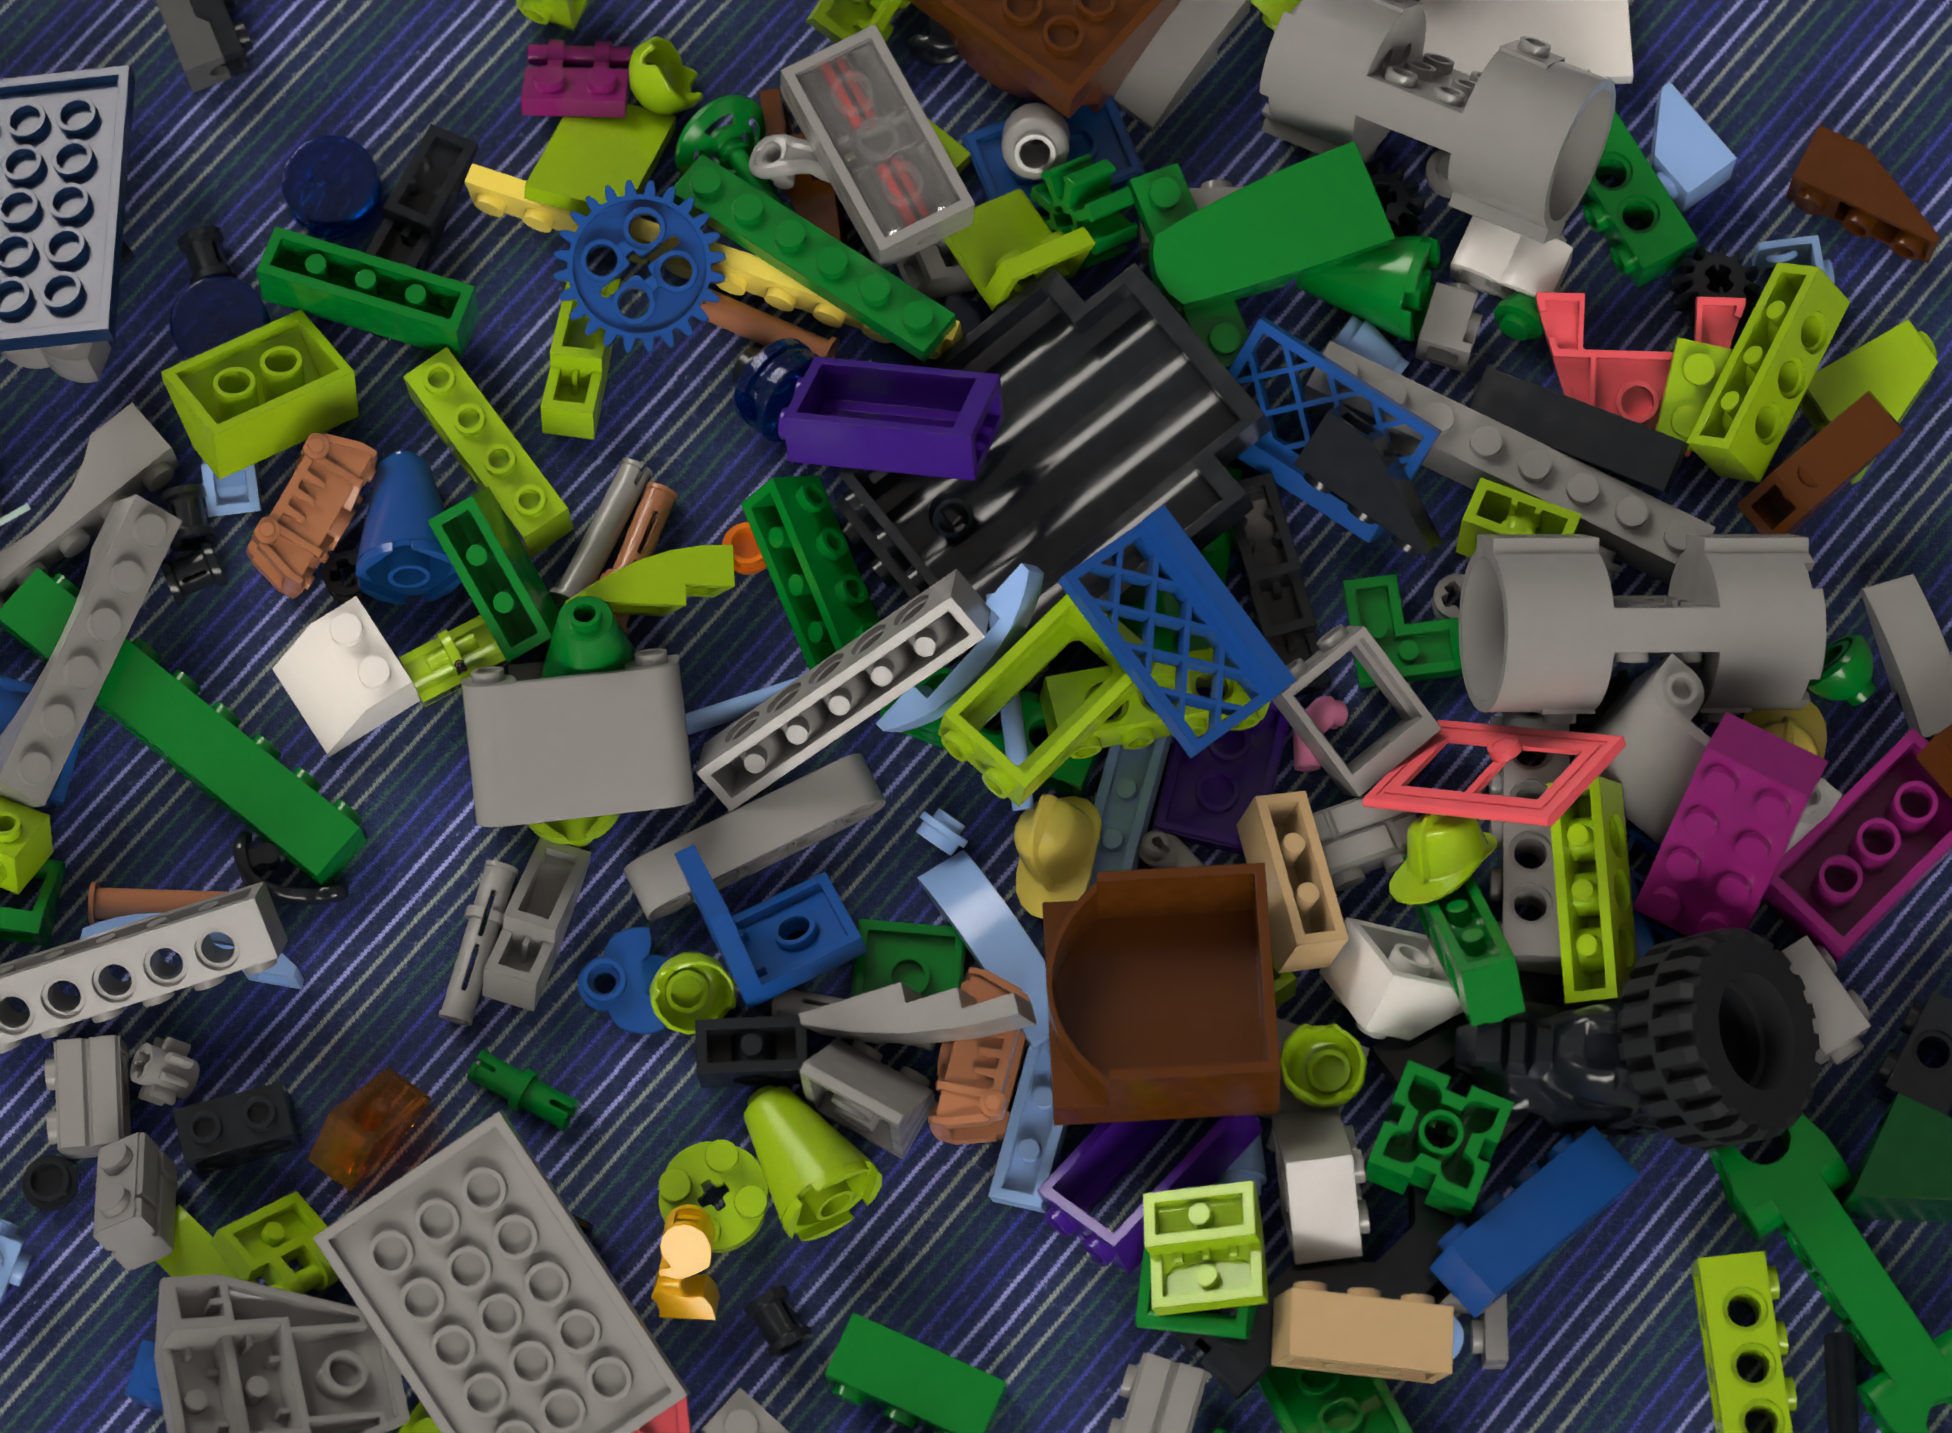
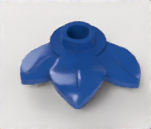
M646 927L629 928L615 934L610 938L603 956L592 959L582 968L577 982L579 994L589 1007L598 1011H608L620 1029L642 1035L654 1034L665 1028V1025L653 1012L649 998V988L657 971L662 964L669 960L659 955L650 954L651 934L649 928ZM602 977H611L616 981V985L611 992L600 993L595 989L597 981Z

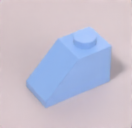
M1668 82L1661 88L1655 110L1650 166L1681 214H1683L1730 179L1737 158L1673 84Z

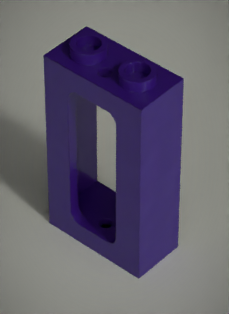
M814 357L805 376L798 378L795 394L789 407H784L779 417L778 431L780 438L786 440L788 462L975 481L1004 420L1000 374Z
M1256 1115L1207 1117L1216 1124L1153 1192L1213 1185L1263 1131ZM1177 1119L1100 1123L1037 1189L1048 1210L1044 1214L1046 1221L1065 1238H1069L1073 1233L1084 1241L1082 1245L1085 1250L1103 1266L1107 1267L1113 1262L1130 1274L1143 1260V1202L1114 1233L1091 1217V1212Z

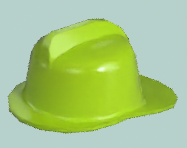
M1426 813L1421 815L1408 826L1407 859L1397 869L1389 882L1390 895L1397 902L1408 905L1425 904L1447 896L1463 885L1483 860L1492 854L1497 848V838L1491 833L1483 832L1477 819Z

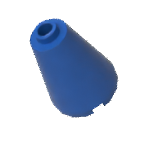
M398 451L392 453L379 463L355 564V574L361 591L375 600L392 604H407V596L424 594L425 602L434 601L452 593L461 583L458 574L427 520L445 511L430 464L426 459L413 452Z

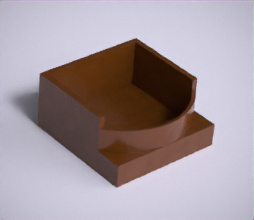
M1181 0L908 1L946 28L948 36L951 38L958 53L985 80L1017 97L1049 104L1070 119L1082 105H1089V108L1096 114L1105 106L1109 98L1116 94L1147 45Z
M1265 863L1096 872L1097 881L1078 901L1042 902L1054 1126L1279 1113L1281 1070Z

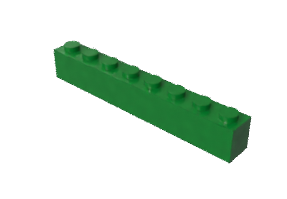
M37 567L0 608V624L9 635L47 664L69 620L80 590L60 573H57L52 579ZM136 637L131 643L125 638L94 704L263 841L275 844L279 853L316 884L320 887L328 886L367 842L361 828L358 826L363 819L342 800L337 799L332 805L318 794L322 786L304 769L297 766L291 772L278 761L282 754L263 736L256 734L251 740L237 728L241 723L240 719L222 703L217 701L211 707L199 698L197 694L201 691L200 687L185 673L176 669L171 675L158 665L157 662L161 659V656L144 640Z

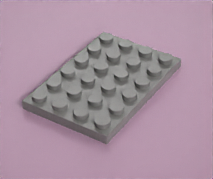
M503 1110L492 1115L313 1237L441 1433H633L690 1394Z

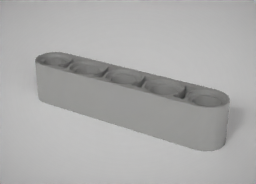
M860 753L851 754L636 858L624 868V874L647 919H660L695 903L674 855L675 853L694 844L719 891L870 817L886 804V800L863 756Z

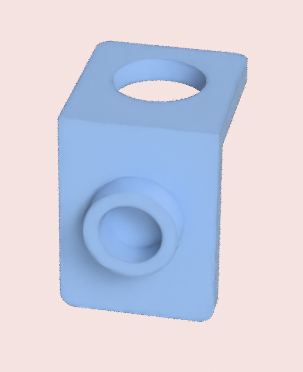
M1818 235L1765 241L1757 244L1752 258V265L1757 266V269L1775 267L1777 262L1789 264L1804 263L1807 266L1820 267L1834 283L1833 266L1829 259L1823 260ZM1793 250L1782 255H1771L1779 251Z

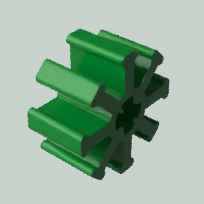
M1089 153L1042 172L1041 177L1045 182L1035 185L1031 189L1032 202L1039 203L1050 213L1042 217L1052 233L1062 231L1065 235L1084 226L1094 240L1093 248L1078 271L1088 269L1127 252V247L1123 243L1135 239L1138 232V225L1135 222L1131 223L1118 211L1134 204L1130 188L1125 187L1112 193L1110 188L1112 174L1116 171L1115 166L1107 159L1092 164V156Z

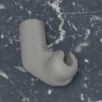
M1151 830L1142 838L1138 854L1149 867L1205 866L1175 835L1166 834L1160 830Z

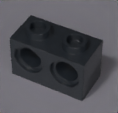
M282 1082L173 1110L184 1162L195 1176L303 1148L292 1098Z

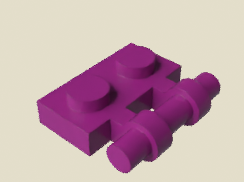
M549 40L548 45L529 44L528 65L546 66L526 67L521 94L522 115L626 118L630 92L629 69H612V67H629L630 58L633 54L632 47L612 46V41H595V46L566 45L565 40ZM566 66H593V68H568Z

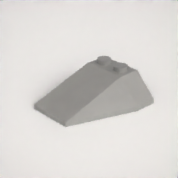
M219 1274L165 1277L161 1279L159 1283L154 1361L167 1433H386L407 1424L410 1420L400 1369L358 1307Z

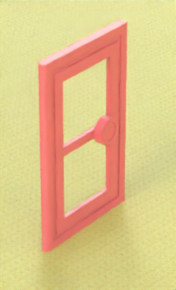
M1438 720L1437 723L1441 730L1386 774L1363 798L1362 803L1364 807L1551 827L1624 749L1626 743L1623 736ZM1448 743L1487 747L1490 759L1493 761L1465 792L1407 786ZM1522 750L1578 755L1538 799L1479 793L1508 761L1518 756Z

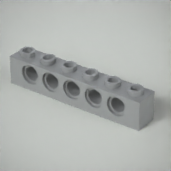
M955 569L705 742L696 774L731 812L984 639L991 609L963 575Z
M1499 712V716H1491L1490 724L1569 731V724L1544 723L1543 714L1530 716L1522 712ZM1522 750L1521 752L1536 754L1542 763L1536 766H1526L1520 763L1516 757L1509 760L1489 782V794L1538 799L1547 790V783H1553L1570 765V755ZM1490 820L1489 833L1497 838V848L1495 850L1499 851L1498 869H1490L1488 897L1489 902H1498V921L1496 922L1515 956L1517 970L1563 975L1551 828L1548 826ZM1522 853L1533 854L1541 861L1542 865L1535 869H1527L1519 865L1515 857ZM1524 904L1532 905L1540 911L1542 917L1535 921H1527L1517 915L1515 908Z
M265 881L0 964V1054L18 1047L22 1044V1039L40 1033L43 1039L53 1038L70 1030L73 1027V1023L90 1017L94 1023L107 1021L121 1014L124 1011L123 1007L142 1001L145 1007L158 1005L172 998L175 995L174 991L193 985L196 991H201L220 984L226 979L225 975L244 969L247 975H251L271 968L277 963L276 959L279 958L288 939ZM221 932L226 934L233 941L234 948L222 949L216 946L211 940L210 933ZM169 948L176 951L180 955L183 964L171 965L165 962L160 956L159 949ZM116 964L123 966L130 973L132 980L120 981L110 973L108 965ZM63 980L73 983L78 988L80 997L65 995L60 990L57 981ZM7 997L22 999L27 1004L29 1013L15 1011L9 1005Z

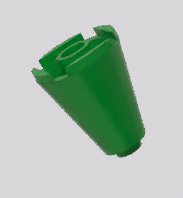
M1395 236L1391 244L1342 260L1336 267L1297 278L1296 287L1363 321L1367 320L1372 325L1402 340L1413 342L1414 335L1419 336L1435 289L1434 285H1430L1431 270L1429 267L1439 269L1440 243L1438 239L1428 236Z
M579 596L565 603L559 612L540 678L625 669L626 664L635 660L634 653L637 651L607 603L594 596Z

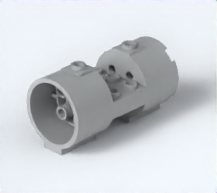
M1302 0L1293 9L1292 13L1284 11L1271 40L1260 81L1259 93L1269 97V104L1266 103L1262 109L1265 120L1261 131L1318 154L1355 141L1364 164L1373 161L1377 146L1383 141L1389 131H1396L1451 153L1448 181L1453 192L1448 206L1543 244L1561 236L1566 220L1581 201L1603 154L1611 129L1616 103V89L1613 81L1565 63L1564 57L1550 52V44L1527 36H1522L1520 41L1515 40L1500 46L1483 72L1472 71L1471 75L1453 69L1454 61L1442 55L1425 53L1424 57H1422L1426 35V18L1421 8L1422 3L1416 0Z
M1477 534L1476 551L1466 568L1459 607L1460 661L1469 698L1474 707L1480 712H1537L1543 714L1544 723L1574 724L1576 723L1577 714H1595V709L1603 700L1609 684L1613 658H1615L1616 662L1645 663L1649 662V653L1652 657H1667L1673 653L1701 679L1704 688V700L1698 710L1700 721L1720 723L1726 712L1733 715V713H1752V710L1802 709L1811 701L1809 693L1805 692L1809 679H1820L1826 649V608L1823 588H1813L1808 571H1812L1815 564L1809 554V537L1793 534H1686V550L1681 554L1675 565L1668 595L1613 596L1609 575L1604 561L1599 554L1598 537L1584 534Z

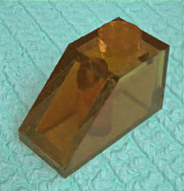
M387 1067L329 1112L307 1160L324 1171L331 1179L352 1191L381 1168L427 1108L431 1097Z

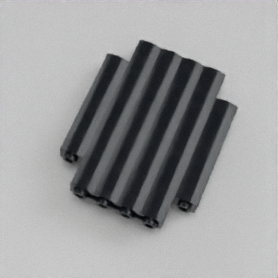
M1133 263L1086 302L1081 299L1054 266H1051L927 366L930 368L1000 374L1004 420L976 480L874 471L871 475L867 476L863 469L844 467L838 474L848 485L849 489L842 494L843 497L834 503L846 518L839 525L849 540L858 550L867 544L877 556L869 564L888 588L898 582L908 596L900 602L902 605L908 603L955 569L963 575L986 603V595L995 593L1021 563L1037 566L1044 573L1043 583L1035 611L1023 634L1024 636L1067 594L1058 583V580L1063 575L1138 525L1162 505L1167 507L1199 551L1203 550L1253 510L1254 506L1247 493L1225 467L1272 430V427L1265 413L1136 263ZM940 493H957L963 496L971 505L974 520L972 526L964 535L957 538H945L939 535L931 526L928 519V506ZM948 504L941 509L952 523L959 517ZM1132 543L1124 548L1122 569L1147 574V561L1136 546ZM1111 558L1103 564L1111 566ZM1088 573L1079 579L1092 597L1108 601L1110 578ZM1121 581L1120 604L1132 607L1145 596L1146 587ZM988 621L987 632L990 630L989 621ZM1081 641L1070 642L1047 665L1051 670L1055 669L1081 648L1084 643ZM975 645L950 661L949 664L952 666L957 661H962Z

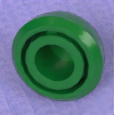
M1850 634L1828 645L1825 649L1820 679H1809L1807 688L1812 693L1827 700H1846L1851 707L1858 706L1866 701L1876 690V685L1871 680L1874 668L1873 655L1862 635Z

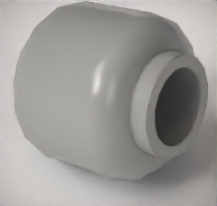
M1042 103L1025 104L1014 110L1005 121L1002 132L1001 147L1005 162L1016 174L1032 180L1042 179V172L1065 163L1070 149L1069 126L1063 115L1052 106Z

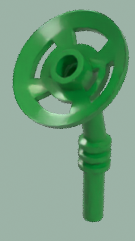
M744 95L723 96L702 107L686 124L677 143L675 161L680 175L683 176L694 163L695 150H699V156L703 154L709 159L711 153L717 159V164L727 170H732L730 171L731 173L739 176L761 192L791 209L789 203H782L766 179L755 177L749 169V159L754 147L766 136L762 108L753 99ZM733 113V122L731 124L715 129L710 135L705 133L707 128L715 121ZM751 116L756 124V138L752 127L748 124ZM744 132L746 135V143L741 139Z

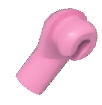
M1331 696L1316 698L1305 709L1323 734L1329 728L1337 729L1339 726H1344L1348 719L1346 704L1341 700H1335ZM1293 729L1294 769L1303 772L1319 770L1321 768L1320 763Z

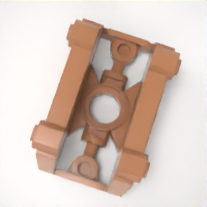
M319 433L310 434L294 467L295 473L269 517H263L259 521L252 534V540L246 549V554L252 560V565L279 592L294 599L304 589H309L315 578L313 576L315 569L320 562H327L329 559L328 551L335 549L356 512L353 509L354 506L361 504L363 498L359 493L362 486L366 482L370 483L377 471L375 469L378 459L376 450L363 442L323 433V435Z
M970 967L966 981L961 985V990L976 998L977 1004L1010 993H1015L1031 1003L1028 995L1023 993L1022 989L988 970ZM1020 1029L983 1038L942 1042L937 1064V1075L939 1078L934 1087L941 1094L939 1102H936L934 1107H931L928 1116L931 1132L939 1141L960 1145L1004 1140L1026 1044L1028 1043Z

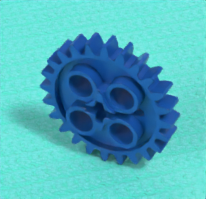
M631 180L626 181L625 196L618 197L609 185L605 186L607 202L600 205L591 196L586 197L591 213L587 217L574 211L570 214L574 222L579 226L577 231L560 230L559 235L571 245L569 250L555 251L553 255L558 260L567 263V269L553 274L554 279L561 282H569L570 288L563 291L559 295V299L561 302L577 301L578 305L569 315L573 321L585 316L590 318L585 329L586 335L591 336L600 328L606 330L604 335V346L610 347L617 336L623 337L626 353H631L636 339H643L647 352L653 353L655 338L662 336L665 343L670 348L675 347L673 331L679 328L685 335L691 338L694 334L688 321L692 317L708 322L709 318L701 308L703 302L719 304L720 298L710 291L709 287L710 284L725 282L726 277L712 271V265L726 260V256L724 253L710 252L709 246L721 238L719 232L703 234L701 229L707 224L710 216L708 213H704L692 218L689 214L693 209L695 200L690 197L678 206L674 203L676 188L670 186L662 198L656 196L655 183L651 180L647 183L644 194H637ZM646 215L654 217L660 224L658 237L649 244H641L633 240L630 228L634 220ZM675 236L679 239L677 246L650 263L648 268L652 275L648 279L643 280L639 275H635L609 297L601 295V290L605 286L617 280L631 269L628 259L632 255L637 254L641 259H645L669 238ZM600 247L610 248L617 255L616 268L606 276L595 275L588 267L590 254ZM673 258L685 259L692 266L690 280L680 287L670 286L662 278L664 265ZM630 290L643 291L649 297L650 306L648 311L638 319L625 317L620 310L621 298Z

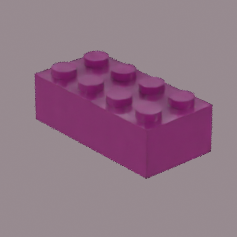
M1726 712L1704 750L1633 909L1687 936L1721 928L1729 929L1736 927L1748 930L1829 761Z
M1914 727L1836 803L1828 816L1784 854L1762 900L1801 938L1807 935L1814 946H1823L1831 955L1836 965L1952 851V799L1915 758L1929 741Z

